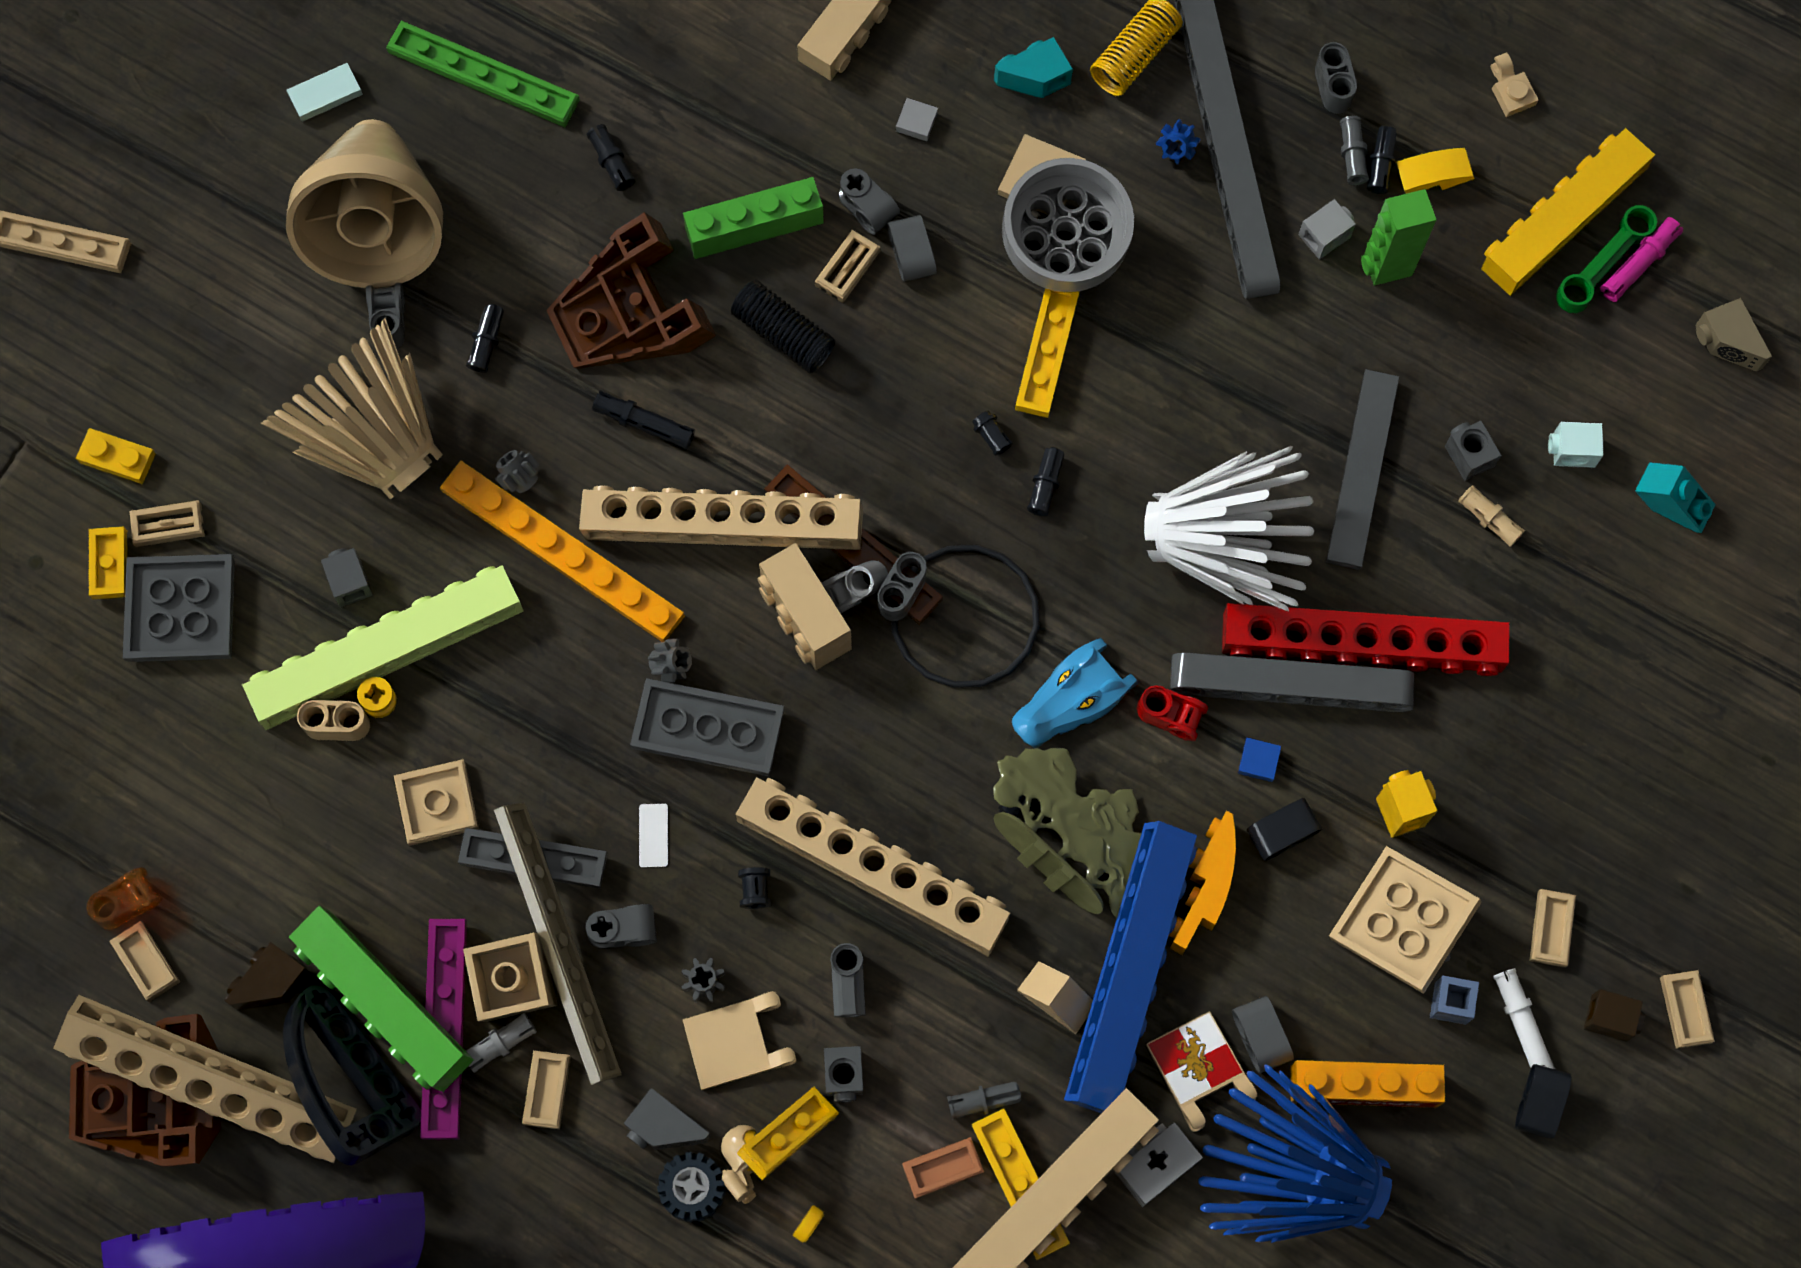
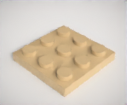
M1386 846L1329 937L1334 942L1424 994L1480 906L1481 900Z

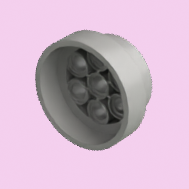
M1053 159L1027 171L1012 188L1006 202L1002 222L1003 243L1013 265L1031 282L1053 291H1082L1104 282L1119 268L1132 239L1134 213L1126 190L1118 179L1106 169L1082 159ZM1066 199L1074 200L1078 203L1079 207L1077 209H1069L1064 206L1063 201ZM1040 209L1046 212L1048 217L1037 219L1031 212ZM1099 221L1104 225L1105 229L1101 231L1093 230L1088 223ZM1067 231L1072 234L1073 239L1069 241L1061 240L1056 233ZM1027 241H1036L1042 248L1032 251L1025 246V243ZM1092 252L1097 255L1099 260L1097 262H1088L1083 258L1082 254ZM1054 262H1060L1066 266L1067 270L1059 273L1054 271L1050 265Z

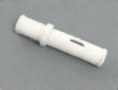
M1516 968L1507 970L1505 974L1501 972L1494 975V980L1497 982L1506 1005L1504 1011L1506 1015L1509 1014L1530 1068L1533 1064H1538L1556 1069L1553 1066L1530 1006H1532L1530 998L1527 999L1516 973Z

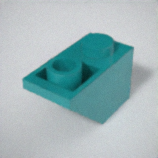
M1052 37L1046 41L1039 40L1032 43L1027 50L1017 55L1010 54L1003 57L995 65L994 81L997 86L1043 98L1070 85L1073 68L1055 38Z
M1649 462L1635 490L1652 511L1697 533H1702L1716 505L1689 471L1680 465Z

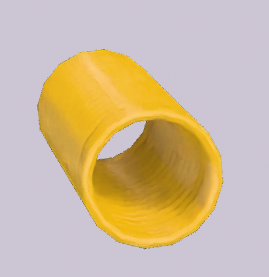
M1148 0L1130 23L1126 25V28L1119 33V36L1112 41L1108 48L1104 50V53L1091 65L1090 72L1095 82L1112 95H1123L1128 87L1132 85V82L1136 80V77L1139 76V73L1143 72V69L1157 56L1161 48L1182 27L1183 21L1178 10L1166 0ZM1152 5L1157 6L1164 10L1166 13H1168L1174 20L1176 26H1174L1172 21L1163 12L1156 8H1153ZM1157 13L1162 15L1169 23L1164 21ZM1102 69H1104V70L1106 71V73H1107L1112 79H1114L1116 82H1118L1120 86H1118V85H1116L1115 83H1113V82L1103 73Z

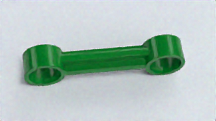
M1643 205L1630 207L1619 223V231L1580 274L1569 275L1562 281L1556 293V301L1561 309L1568 313H1579L1585 310L1594 296V287L1634 244H1640L1644 237L1652 235L1657 226V217L1650 208ZM1630 217H1640L1646 221L1649 230L1645 233L1635 232L1629 227L1627 219ZM1569 285L1580 287L1586 294V300L1583 302L1571 301L1566 297L1564 288Z

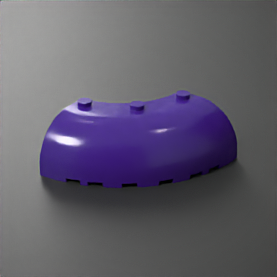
M423 1192L385 1194L377 1196L378 1198L358 1200L357 1197L344 1198L343 1200L323 1203V1206H321V1201L290 1205L291 1208L270 1211L268 1215L266 1209L234 1213L231 1214V1217L217 1219L214 1223H211V1218L180 1223L181 1225L150 1229V1233L140 1235L139 1239L137 1234H129L101 1242L103 1267L416 1268L425 1235Z

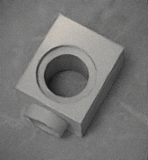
M1334 199L1302 222L1298 235L1320 260L1350 239L1356 224L1351 212L1346 207H1341Z

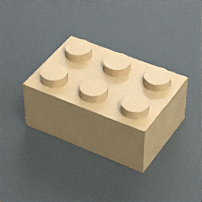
M796 543L759 564L761 574L757 578L761 586L759 591L769 607L773 604L776 606L775 608L779 614L777 620L786 635L790 633L794 635L797 643L795 649L805 664L811 662L814 669L818 670L852 650L851 629Z

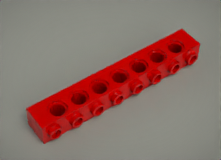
M1227 603L1223 613L1222 653L1235 657L1251 658L1252 656H1266V659L1273 660L1296 658L1301 659V662L1322 663V660L1336 661L1337 665L1356 666L1357 663H1369L1371 667L1387 669L1392 668L1393 665L1406 666V669L1410 671L1442 668V672L1448 674L1462 673L1463 670L1477 671V674L1481 676L1498 675V672H1502L1509 664V622L1288 607L1289 611H1285L1275 606ZM1254 628L1263 629L1267 633L1268 639H1255L1251 634V630ZM1291 630L1299 632L1303 637V641L1299 643L1290 641L1286 636V632ZM1321 634H1333L1337 638L1338 644H1326L1322 640ZM1365 635L1369 637L1373 642V646L1369 648L1361 646L1357 641V636ZM1402 638L1406 641L1408 649H1397L1393 645L1392 639ZM1427 641H1438L1443 647V652L1432 651L1428 647ZM1469 642L1474 644L1478 654H1468L1463 649L1462 643Z

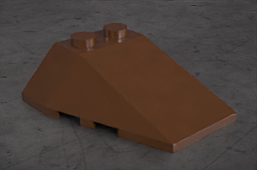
M200 1014L166 1017L155 1022L156 1027L219 1052ZM82 1060L71 1065L70 1140L145 1160L163 1167L200 1164L221 1130V1117L211 1116L202 1109L185 1102H177L170 1096L153 1089L140 1087L131 1080L116 1074L106 1073L99 1067Z

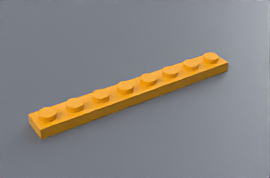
M463 461L458 463L440 486L441 491L661 642H665L685 617L683 611Z

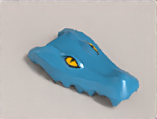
M1102 638L1096 639L1076 649L1061 661L1049 679L1036 692L1032 700L1013 716L1012 726L1023 742L1038 748L1058 733H1066L1076 729L1081 724H1089L1102 718L1133 687L1138 685V680L1132 674L1122 679L1100 654L1107 647V644Z

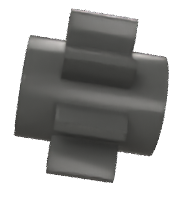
M512 450L503 455L497 462L496 467L500 474L495 479L505 491L509 489L511 492L516 490L518 493H523L537 482L538 475L535 469L539 466V463L530 452L525 454L523 451L518 453L517 450Z
M668 639L665 642L654 643L655 650L648 656L651 674L661 675V681L668 683L679 679H686L685 672L692 665L689 648L679 647V639Z
M694 958V967L691 971L682 969L683 976L689 979L688 983L681 986L683 992L693 990V1001L695 1003L699 1001L700 996L707 997L712 1003L714 1002L712 994L716 990H725V987L717 980L725 975L724 969L714 971V961L712 958L706 964H699V961ZM700 973H704L706 977H711L708 980L709 986L706 988H702L700 983L695 984L698 982L697 975Z

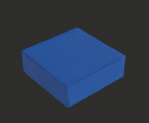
M1246 738L1238 774L1273 782L1281 746Z

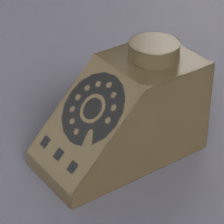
M1741 298L1704 312L1695 325L1698 340L1702 345H1706L1708 351L1713 356L1756 372L1763 369L1772 358Z

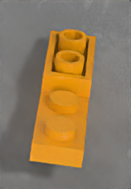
M1228 811L1225 812L1222 820L1216 817L1213 819L1205 834L1206 837L1211 839L1206 850L1198 848L1193 862L1188 866L1194 869L1190 880L1201 885L1202 888L1194 886L1185 905L1191 908L1185 920L1178 917L1174 930L1168 935L1174 939L1170 949L1181 955L1185 952L1198 925L1211 931L1213 930L1230 889L1235 864L1236 838L1233 814Z

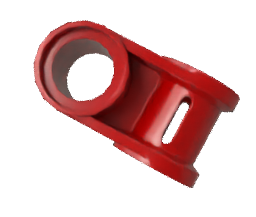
M1158 685L1147 688L1137 703V713L1142 721L1188 741H1196L1198 737L1196 729L1202 714H1206L1208 711V706L1202 701L1181 695ZM1150 698L1159 700L1163 705V710L1159 712L1150 710L1146 700ZM1188 713H1189L1190 716H1189L1188 722L1185 723V720H1186L1187 715H1188Z

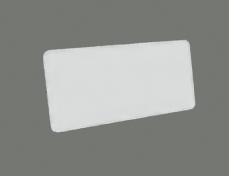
M641 804L639 806V866L666 867L668 865V805Z

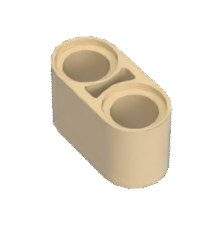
M312 700L302 704L297 712V721L301 728L310 738L316 740L356 741L364 738L370 729L368 716L356 702ZM324 714V719L320 725L315 727L308 726L309 719L313 715ZM359 715V722L355 726L350 728L344 727V720L348 716Z

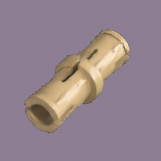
M1474 485L1469 487L1458 500L1460 504L1481 521L1480 525L1482 527H1488L1495 532L1509 547L1525 532L1523 528L1513 522L1502 511V506L1492 503Z

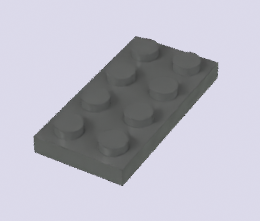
M646 678L630 747L635 750L770 777L785 707L783 705Z

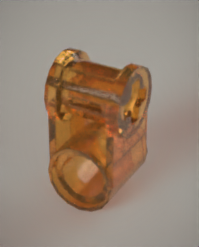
M140 867L127 872L114 883L95 892L89 898L86 909L88 915L101 928L113 930L134 917L156 907L162 901L160 893L154 892L148 882L146 869ZM136 887H138L139 890H140V892L142 893L141 896H140L139 892L137 891ZM114 903V911L110 916L105 918L99 917V911L104 904Z

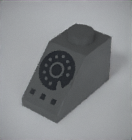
M652 1088L624 1122V1125L630 1130L626 1136L643 1150L647 1145L655 1150L704 1144L711 1139L709 1132Z

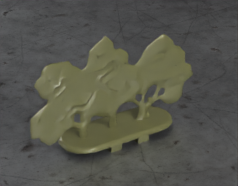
M1039 748L1025 749L1017 758L1005 756L1003 760H998L997 764L1001 777L993 787L994 799L1002 806L1020 808L1025 823L1012 814L1005 812L996 813L993 819L999 832L1021 853L1017 859L1026 868L1033 864L1047 877L1043 883L1053 893L1060 889L1075 904L1090 913L1100 914L1104 908L1103 901L1094 888L1104 889L1109 896L1111 912L1117 919L1141 837V833L1134 832L1132 826L1135 817L1139 813L1133 790L1122 789L1117 790L1114 794H1110L1107 790L1093 789L1087 797L1079 796L1076 793L1075 784L1077 769L1069 751L1065 748H1049L1045 751ZM1022 795L1026 797L1024 806L1018 801ZM1033 798L1038 799L1041 805V813L1037 820H1033L1032 818L1035 814L1032 811L1029 812ZM1046 816L1051 818V822L1043 824L1042 819ZM1038 828L1053 829L1061 836L1063 847L1058 853L1035 833ZM1065 858H1072L1074 861L1085 863L1088 867L1086 878L1084 879L1065 861ZM1104 872L1108 873L1109 878L1107 881L1102 882L1098 879Z

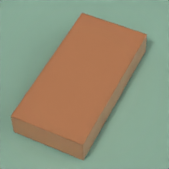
M971 1137L902 1163L915 1199L984 1173Z

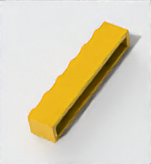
M1625 128L1617 136L1609 135L1599 146L1600 152L1594 158L1591 155L1584 158L1576 168L1577 173L1571 179L1565 176L1554 187V195L1548 200L1542 197L1530 210L1532 215L1525 221L1522 218L1518 219L1507 231L1509 236L1502 243L1497 239L1484 252L1487 258L1481 270L1509 296L1518 290L1647 170L1655 154L1629 130Z

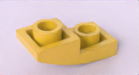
M1465 148L1429 152L1396 162L1406 194L1429 189L1440 185L1441 189L1445 190L1475 179Z

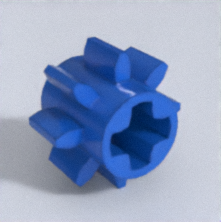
M1181 119L1177 120L1173 128L1165 124L1161 130L1164 136L1160 137L1156 142V145L1162 146L1164 153L1162 158L1174 159L1176 164L1180 163L1184 155L1191 160L1196 153L1193 147H1196L1201 141L1200 138L1194 135L1193 129L1195 126L1182 124Z

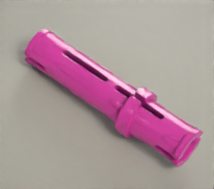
M1667 217L1651 236L1644 237L1637 251L1600 287L1601 292H1605L1603 295L1610 301L1617 302L1624 292L1655 260L1663 258L1666 254L1665 250L1683 233V227H1679L1676 230L1680 223L1671 217Z

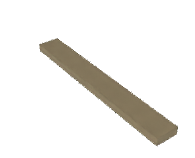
M519 803L501 806L495 809L494 812L590 1083L593 1085L621 1076L617 1059L526 804Z

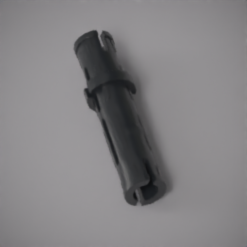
M600 390L593 402L592 411L619 421V425L624 427L629 425L686 450L694 438V428L637 406L635 401H624Z

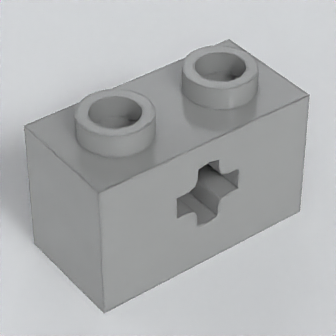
M1175 1122L1168 1128L1163 1123L1156 1127L1159 1132L1149 1143L1139 1151L1133 1147L1129 1151L1133 1159L1118 1174L1115 1172L1142 1207L1203 1158ZM1149 1154H1152L1154 1157L1162 1155L1165 1159L1161 1164L1164 1170L1161 1171L1158 1167L1152 1170L1147 1165L1151 1160Z

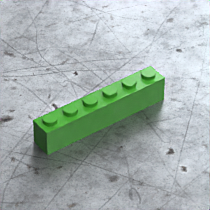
M319 905L289 936L297 946L293 950L295 954L307 965H310L312 962L320 970L317 974L318 978L330 989L333 990L336 987L344 995L340 999L341 1002L352 1013L357 1014L360 1012L368 1020L364 1026L376 1038L380 1040L384 1037L392 1045L388 1049L391 1055L403 1065L408 1062L416 1070L412 1076L426 1090L432 1087L444 1092L474 1061L468 1052L333 912Z

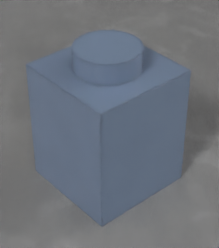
M1442 975L1434 984L1430 1018L1464 1025L1469 1023L1475 1016L1479 982Z

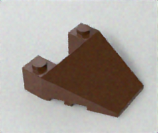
M645 212L618 228L609 238L611 241L603 251L591 258L588 262L590 266L578 279L574 278L546 310L575 369L685 354L716 336L703 307L688 298L670 309H666L647 267L670 254L674 249L661 222Z

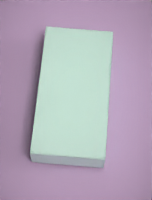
M348 63L287 89V93L302 122L363 95Z

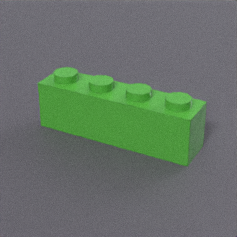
M814 177L683 213L685 229L695 259L824 223L823 205Z
M1426 189L1385 199L1381 212L1378 214L1376 225L1372 229L1371 238L1367 242L1364 256L1361 257L1363 271L1367 276H1371L1374 286L1413 275L1436 222Z

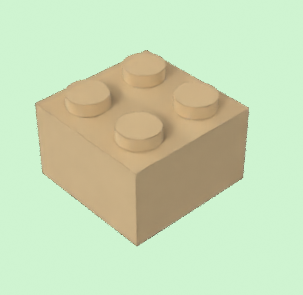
M537 933L525 934L463 949L477 1021L488 1022L557 1006L551 971Z

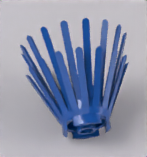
M1264 1065L1267 1074L1321 1124L1255 1072L1247 1071V1077L1250 1081L1275 1099L1279 1106L1292 1115L1293 1123L1236 1088H1231L1229 1095L1262 1116L1259 1121L1263 1127L1298 1147L1286 1144L1222 1114H1216L1213 1120L1217 1125L1266 1146L1263 1147L1250 1143L1247 1146L1249 1153L1275 1163L1212 1145H1205L1203 1153L1213 1158L1287 1179L1243 1173L1240 1175V1181L1202 1176L1198 1179V1183L1203 1187L1308 1202L1242 1201L1239 1204L1205 1203L1200 1206V1210L1207 1213H1259L1260 1215L1293 1216L1220 1221L1211 1223L1209 1228L1214 1230L1229 1229L1223 1235L1289 1229L1261 1235L1255 1240V1242L1272 1240L1271 1243L1347 1226L1358 1229L1371 1227L1363 1222L1368 1217L1378 1220L1389 1201L1392 1179L1383 1176L1382 1166L1391 1169L1389 1163L1383 1157L1372 1154L1328 1100L1313 1085L1309 1084L1310 1092L1330 1115L1299 1085L1294 1084L1281 1070L1278 1074L1269 1065Z

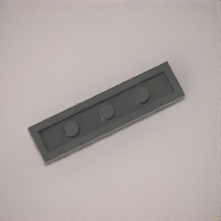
M465 828L458 860L459 865L517 875L502 834ZM539 840L553 881L601 889L608 855L606 851Z

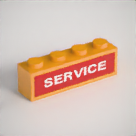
M1296 1060L1291 1065V1081L1299 1085L1317 1104H1320V1102L1310 1092L1309 1084L1313 1085L1330 1104L1437 1108L1445 1102L1444 1065ZM1291 1097V1102L1298 1103L1295 1099Z

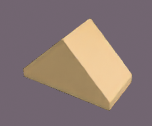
M1039 961L1017 990L1075 1035L1087 1020L1093 1001L1070 976Z

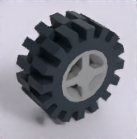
M686 1152L685 1155H677L673 1157L670 1163L667 1162L665 1164L663 1172L659 1175V1186H657L660 1201L666 1210L677 1219L685 1220V1222L705 1220L704 1218L715 1214V1210L723 1203L722 1200L726 1192L724 1181L722 1180L723 1174L715 1161L704 1154Z

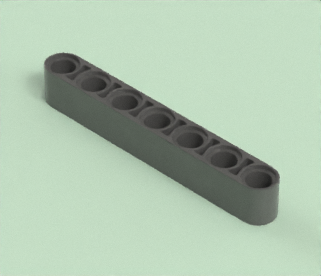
M1177 653L1172 655L1170 690L1188 696L1407 712L1413 710L1414 673L1400 669Z

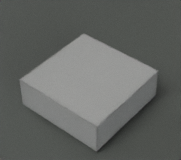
M907 98L896 125V132L928 141L938 114V108Z

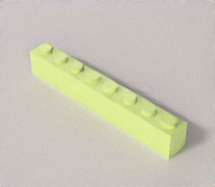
M503 565L497 568L494 566L487 567L479 571L475 578L467 582H454L448 585L441 594L434 597H421L412 603V607L401 612L391 611L380 618V622L369 627L365 625L356 627L347 633V637L336 642L333 640L323 642L315 648L314 652L303 657L297 655L288 658L282 663L281 667L271 672L268 670L260 671L252 675L249 679L250 681L242 684L258 722L265 730H268L296 717L298 709L307 701H331L359 688L360 684L368 678H381L524 611Z

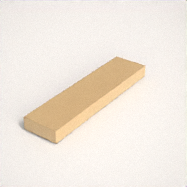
M0 210V247L122 273L131 246L128 238Z

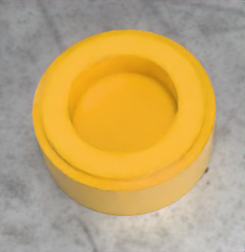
M812 1205L792 1236L800 1242L806 1243L822 1220L824 1212L815 1205Z

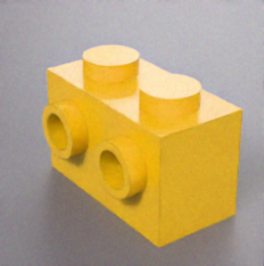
M1404 770L1389 777L1390 782L1383 785V789L1377 796L1376 801L1390 836L1393 838L1425 827L1436 814L1437 809L1433 801L1436 799L1434 787L1429 779H1424L1421 771L1410 774L1409 770Z

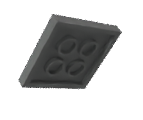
M232 554L127 557L123 659L126 662L232 659L234 556Z

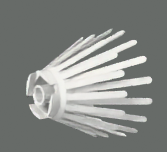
M1290 446L1243 465L1253 460L1256 456V453L1246 455V451L1169 493H1154L1152 496L1159 500V502H1148L1144 525L1145 541H1155L1157 551L1147 550L1153 562H1167L1243 605V602L1249 605H1253L1250 598L1235 591V589L1285 611H1289V608L1281 602L1298 606V602L1294 598L1271 590L1273 586L1271 582L1301 591L1306 589V585L1303 582L1270 573L1263 566L1235 558L1261 563L1271 560L1302 566L1311 565V558L1269 550L1272 547V543L1268 540L1226 535L1312 536L1314 529L1311 526L1266 525L1265 523L1273 517L1269 511L1309 506L1313 503L1312 497L1304 496L1257 502L1266 500L1269 497L1270 488L1306 479L1309 475L1308 471H1299L1228 490L1225 489L1269 475L1276 468L1298 461L1302 454L1295 453L1267 463L1289 453L1293 446Z

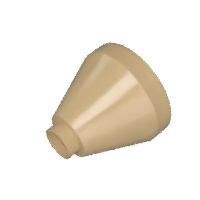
M374 119L364 120L347 130L298 178L291 190L286 216V233L290 245L296 255L309 268L332 281L366 288L368 285H372L374 288L394 286L395 283H404L424 272L435 260L441 246L443 210L439 197L403 139L389 124Z

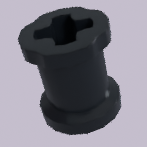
M752 867L738 871V877L742 879L743 899L739 901L740 908L762 909L772 906V900L768 898L767 877L770 876V869Z

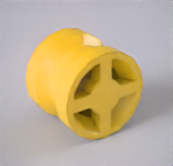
M380 677L368 678L360 684L357 690L358 701L369 716L383 718L394 711L397 697L391 685L385 679Z

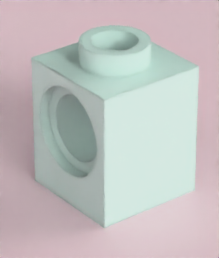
M1560 422L1554 433H1550L1548 440L1549 454H1554V466L1595 468L1603 457L1602 423Z

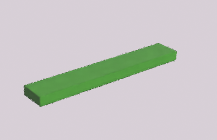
M402 20L386 47L389 54L562 127H566L580 101L578 94Z

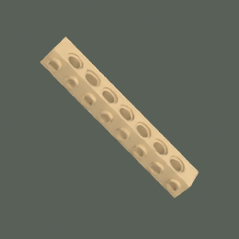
M595 486L593 490L583 489L579 530L585 540L789 547L796 543L799 548L861 550L863 507L860 499H855L854 496L849 494H837L834 498H821L820 495L815 493H802L800 497H789L781 492H767L765 496L751 495L750 492L742 490L732 491L731 494H717L716 491L709 489H700L696 493H683L676 488H664L662 492H648L647 489L642 487H629L627 491H616L609 486ZM616 508H627L622 517H611L612 512ZM653 508L661 509V513L657 518H645L649 510ZM691 509L696 511L694 517L690 520L683 521L679 519L681 513L685 510ZM718 512H730V516L725 521H714V517ZM755 512L765 514L764 518L758 523L748 521L750 515ZM790 513L800 515L798 521L793 524L782 522L784 517ZM825 514L835 517L829 525L823 526L817 523L818 519Z
M756 777L736 812L738 823L989 957L1009 920L1010 912L1005 910L1006 905L991 896H987L986 900L974 894L975 889L962 880L955 879L952 882L942 877L943 872L930 863L924 862L923 865L912 861L910 859L911 854L896 845H892L891 849L878 842L880 838L869 830L861 828L859 832L847 826L848 821L837 813L830 811L827 815L815 809L817 804L803 795H798L795 798L785 793L786 788L779 782L771 778L763 781ZM777 806H784L790 811V814L784 820H774L770 816L772 809ZM807 823H816L821 827V832L811 838L804 836L801 830ZM844 839L848 840L853 847L847 854H838L832 848L834 843ZM871 856H877L883 860L884 866L878 871H869L864 866L865 860ZM909 873L915 878L916 882L912 887L905 889L899 887L895 880L900 874ZM933 890H941L948 899L944 904L936 906L928 901L927 896ZM972 907L978 911L979 918L972 923L964 922L959 916L961 909Z
M78 995L68 1011L53 1049L64 1053L69 1058L82 1060L99 1067L106 1073L116 1074L131 1080L140 1087L150 1088L163 1093L177 1102H185L202 1109L211 1116L224 1118L240 1125L246 1130L256 1131L273 1138L280 1144L290 1145L305 1151L314 1158L334 1163L335 1156L329 1150L316 1128L306 1124L313 1125L292 1082L81 995ZM326 1097L342 1126L346 1128L351 1125L357 1109Z

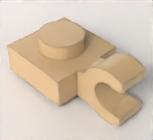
M1507 52L1494 58L1496 63L1490 65L1494 76L1498 80L1492 87V91L1505 116L1508 117L1536 106L1539 99L1525 72L1515 75L1512 60Z

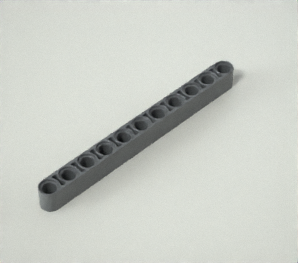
M1174 0L1175 7L1183 21L1180 28L1243 297L1250 299L1279 294L1280 279L1214 0Z

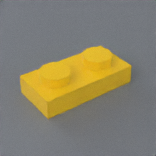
M89 428L75 459L80 464L143 484L156 453L151 448Z
M124 526L89 529V596L92 600L125 597L127 530Z

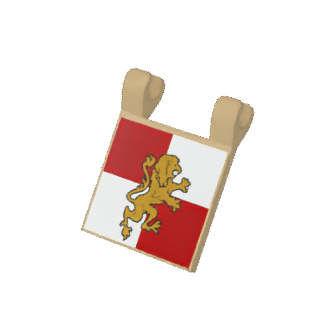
M1210 1011L1146 1044L1191 1131L1197 1132L1201 1130L1206 1123L1202 1112L1195 1102L1231 1083L1234 1088L1256 1100L1257 1092L1245 1075Z

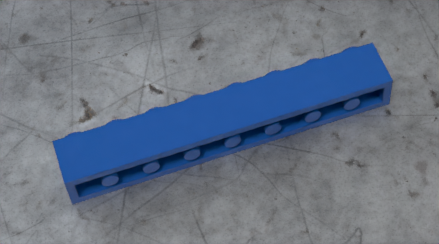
M1161 821L1144 823L1064 1101L1103 1113L1125 1090L1128 1075L1133 1071L1136 1064L1137 1056L1135 1050L1138 1040L1146 1030L1147 1020L1145 1016L1148 1005L1156 995L1157 985L1155 981L1158 970L1166 960L1167 950L1165 946L1168 935L1174 930L1177 916L1175 911L1177 904L1186 890L1185 876L1187 869L1196 855V846L1194 845L1197 835Z

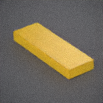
M814 1086L743 1145L737 1154L761 1180H764L832 1122L839 1112Z

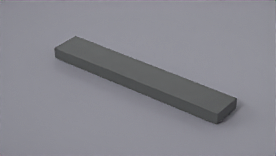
M1367 369L1364 372L1326 559L1328 564L1360 570L1362 567L1399 376Z

